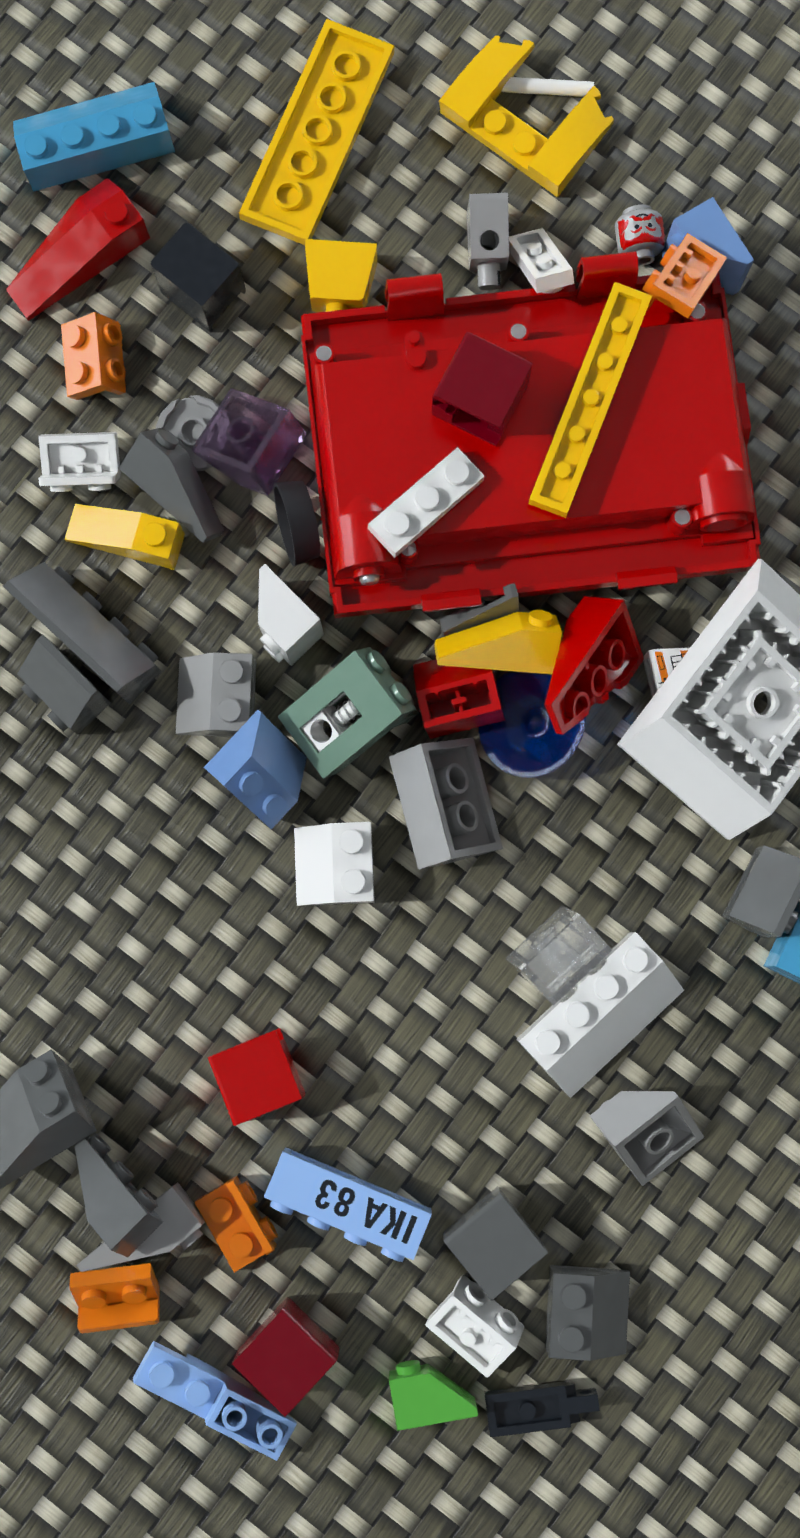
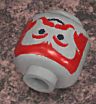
M645 204L628 207L622 212V216L615 223L618 253L636 251L638 266L652 263L655 260L654 257L659 255L665 248L662 215Z

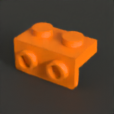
M93 312L62 324L67 397L79 400L105 390L117 395L126 393V371L123 362L120 323L97 312Z

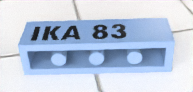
M286 1147L282 1151L264 1195V1198L271 1200L270 1207L288 1215H292L293 1210L308 1216L307 1222L327 1231L330 1226L345 1231V1239L361 1246H366L367 1242L382 1247L381 1253L399 1262H403L405 1257L414 1260L432 1215L431 1208Z

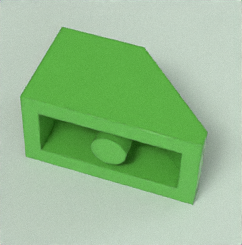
M410 1360L397 1364L396 1370L389 1371V1385L397 1431L478 1416L475 1397L430 1364L420 1365V1361Z

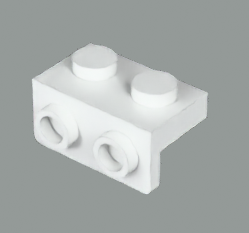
M117 432L41 434L38 436L42 475L38 478L39 486H50V491L65 492L73 490V485H88V490L100 491L111 489V484L116 483L121 478Z

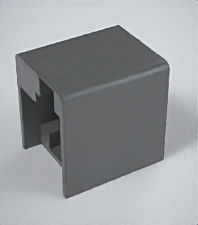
M498 1186L443 1232L445 1244L491 1301L548 1254L542 1240Z

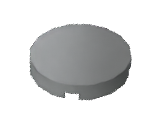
M200 395L189 396L190 398L182 400L179 398L172 401L161 412L156 429L161 428L171 432L178 439V444L188 452L196 471H204L217 465L227 454L232 441L231 425L224 410L213 400Z

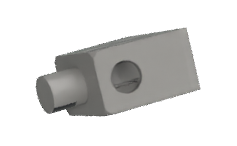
M508 193L469 194L467 208L469 271L478 272V289L496 290L501 288L500 271L507 268L509 260ZM483 247H491L493 250H486Z

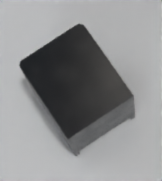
M184 223L151 261L161 293L210 333L213 330V323L240 292L243 294L246 292L240 263L189 223Z

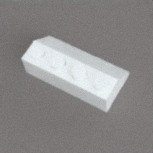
M630 932L516 1040L571 1098L672 1003L684 989L663 960L636 932Z

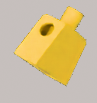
M305 239L312 311L327 312L366 307L377 267V244Z

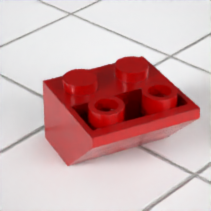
M437 659L413 665L419 707L424 728L430 739L505 720L493 670L442 666L437 664Z

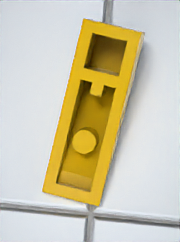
M75 504L65 541L175 570L185 533L179 522L141 512Z
M547 611L515 612L436 639L434 648L437 664L442 666L552 674L559 651L562 631L557 616Z

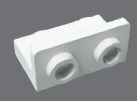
M465 1275L460 1277L453 1291L429 1316L425 1324L426 1327L487 1378L517 1348L524 1330V1325L513 1312L504 1309L495 1300L491 1301L480 1286L472 1282Z

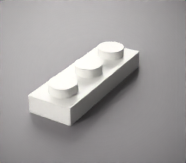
M543 228L509 236V252L536 293H556L562 290L564 286L574 284L572 267Z
M457 447L368 524V530L395 558L484 481L485 476Z

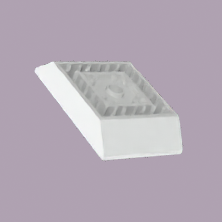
M757 559L617 744L727 840H731L772 815L800 777V595L762 559ZM763 692L767 697L768 703L766 709L758 714L754 708V700L759 693Z

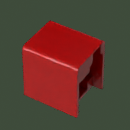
M280 1028L207 1057L233 1126L298 1101L306 1095Z

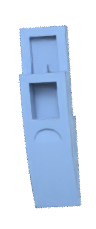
M155 1341L152 1342L133 1376L134 1384L204 1418L206 1426L276 1461L297 1425V1422L289 1415L284 1417L268 1400L235 1379L188 1353L184 1357Z

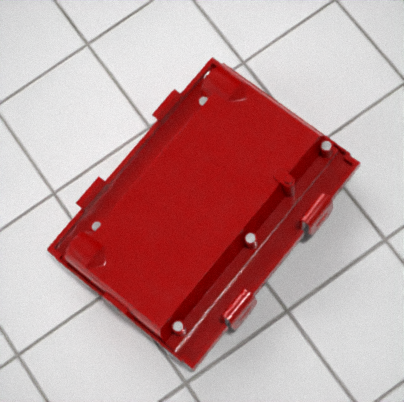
M636 251L581 257L575 272L576 281L580 283L578 289H575V284L564 286L559 292L551 294L536 293L534 288L445 298L444 304L442 275L438 273L386 279L385 298L388 303L387 310H385L384 305L301 315L303 332L301 341L329 591L330 597L333 600L335 618L423 609V612L482 606L481 598L485 601L497 600L505 596L503 587L515 583L519 597L616 586H618V590L676 584L678 579L748 572L757 559H760L759 546L761 545L747 450L751 423L745 383L737 380L724 287L721 288L719 272L689 318L684 317L655 299L650 309L646 311L566 518L528 504L614 282L646 293L642 289L650 275L638 276V256ZM466 332H470L533 363L529 384L497 446L432 414V396ZM458 447L485 476L484 481L394 558L368 530V524Z

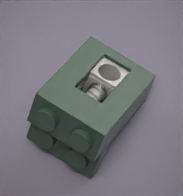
M371 647L353 651L283 711L278 718L321 777L325 779L341 772L390 730L408 723L419 713L414 706V700L408 689L402 683L395 681L391 676V669L384 657L376 650H372ZM348 696L349 700L344 701L343 706H338L336 709L335 706ZM361 714L362 717L349 727V721L351 719L355 720V716ZM324 721H327L331 726V737H328L324 732Z

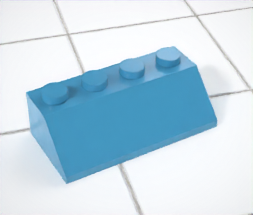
M155 82L13 121L14 139L21 164L33 191L175 152Z

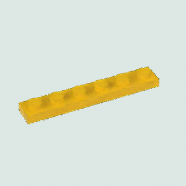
M614 282L528 504L566 518L652 295Z

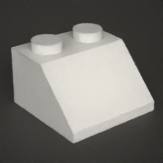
M264 564L259 569L258 625L263 634L260 640L264 644V649L278 663L285 659L292 666L324 635L321 621Z
M371 822L329 823L294 828L297 906L375 903Z

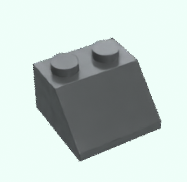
M43 634L36 640L17 673L25 682L21 689L37 705L42 700L52 710L47 716L63 732L69 727L76 734H79L111 704L63 652Z
M550 1265L545 1343L549 1358L592 1361L626 1354L629 1270Z

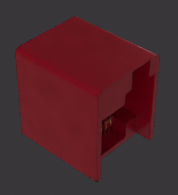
M466 332L432 396V414L497 446L529 384L533 363L470 332Z
M287 1297L238 1349L232 1365L286 1417L336 1363L340 1347Z

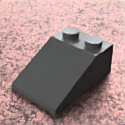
M52 1049L17 1069L0 1089V1189L97 1131L73 1070Z

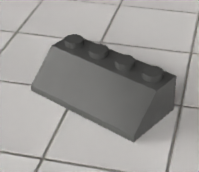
M43 562L8 580L3 585L15 599L127 703L131 704L161 673V670L154 664L158 656L143 642L136 647L126 637L131 632L116 617L108 621L101 615L99 611L103 606L89 592L86 591L81 596L71 586L76 581L62 567L58 566L53 570Z

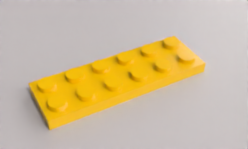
M326 19L239 211L240 220L302 245H305V239H312L393 58L394 45Z

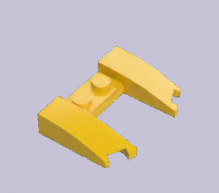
M495 35L472 59L439 100L440 113L558 198L613 125L614 119L612 116L604 117L596 102L601 99V94L593 86L549 139H547L495 101L502 92L506 82L514 76L532 52L535 43L530 40H523L522 46L500 42V36Z

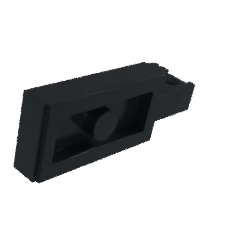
M563 1381L484 1391L490 1437L570 1428L572 1423L580 1422L579 1413L600 1411L596 1388L576 1390L575 1382L565 1383Z

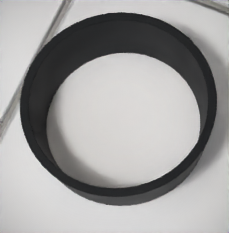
M303 481L274 483L275 508L281 536L290 563L294 567L320 557L321 549L317 521L305 483Z

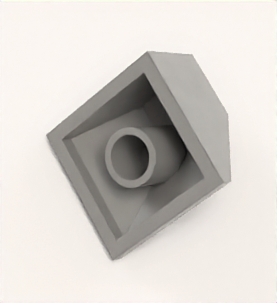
M620 1091L613 1098L605 1101L599 1109L590 1115L600 1132L642 1186L704 1138L681 1099L674 1091Z

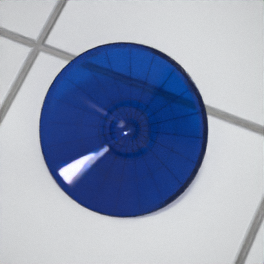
M508 671L496 681L505 720L480 726L478 729L480 741L486 755L495 766L507 774L521 778H535L547 775L564 765L572 757L582 740L586 717L564 735L556 734L545 707L552 674Z

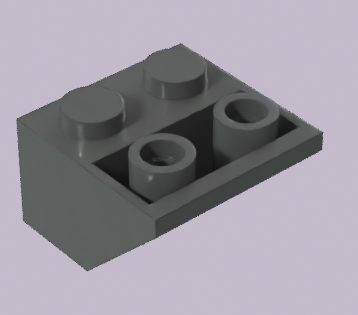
M765 845L756 848L722 917L762 938L781 937L783 932L788 934L798 918V912L794 911L800 899V858Z

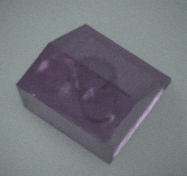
M231 388L195 443L192 451L237 484L269 496L274 483H277L307 434L290 409Z

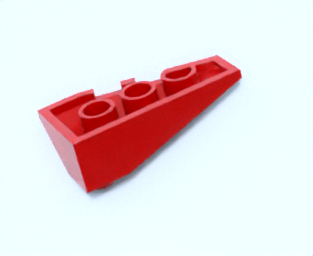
M108 178L75 200L6 288L8 294L28 321L149 240L150 236L144 219L123 190Z
M584 596L567 619L545 700V707L556 734L564 735L588 716L592 705L595 703L603 704L609 699L608 693L610 691L622 689L626 686L643 662V653L625 600Z

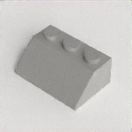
M473 738L423 743L389 756L418 870L503 849Z

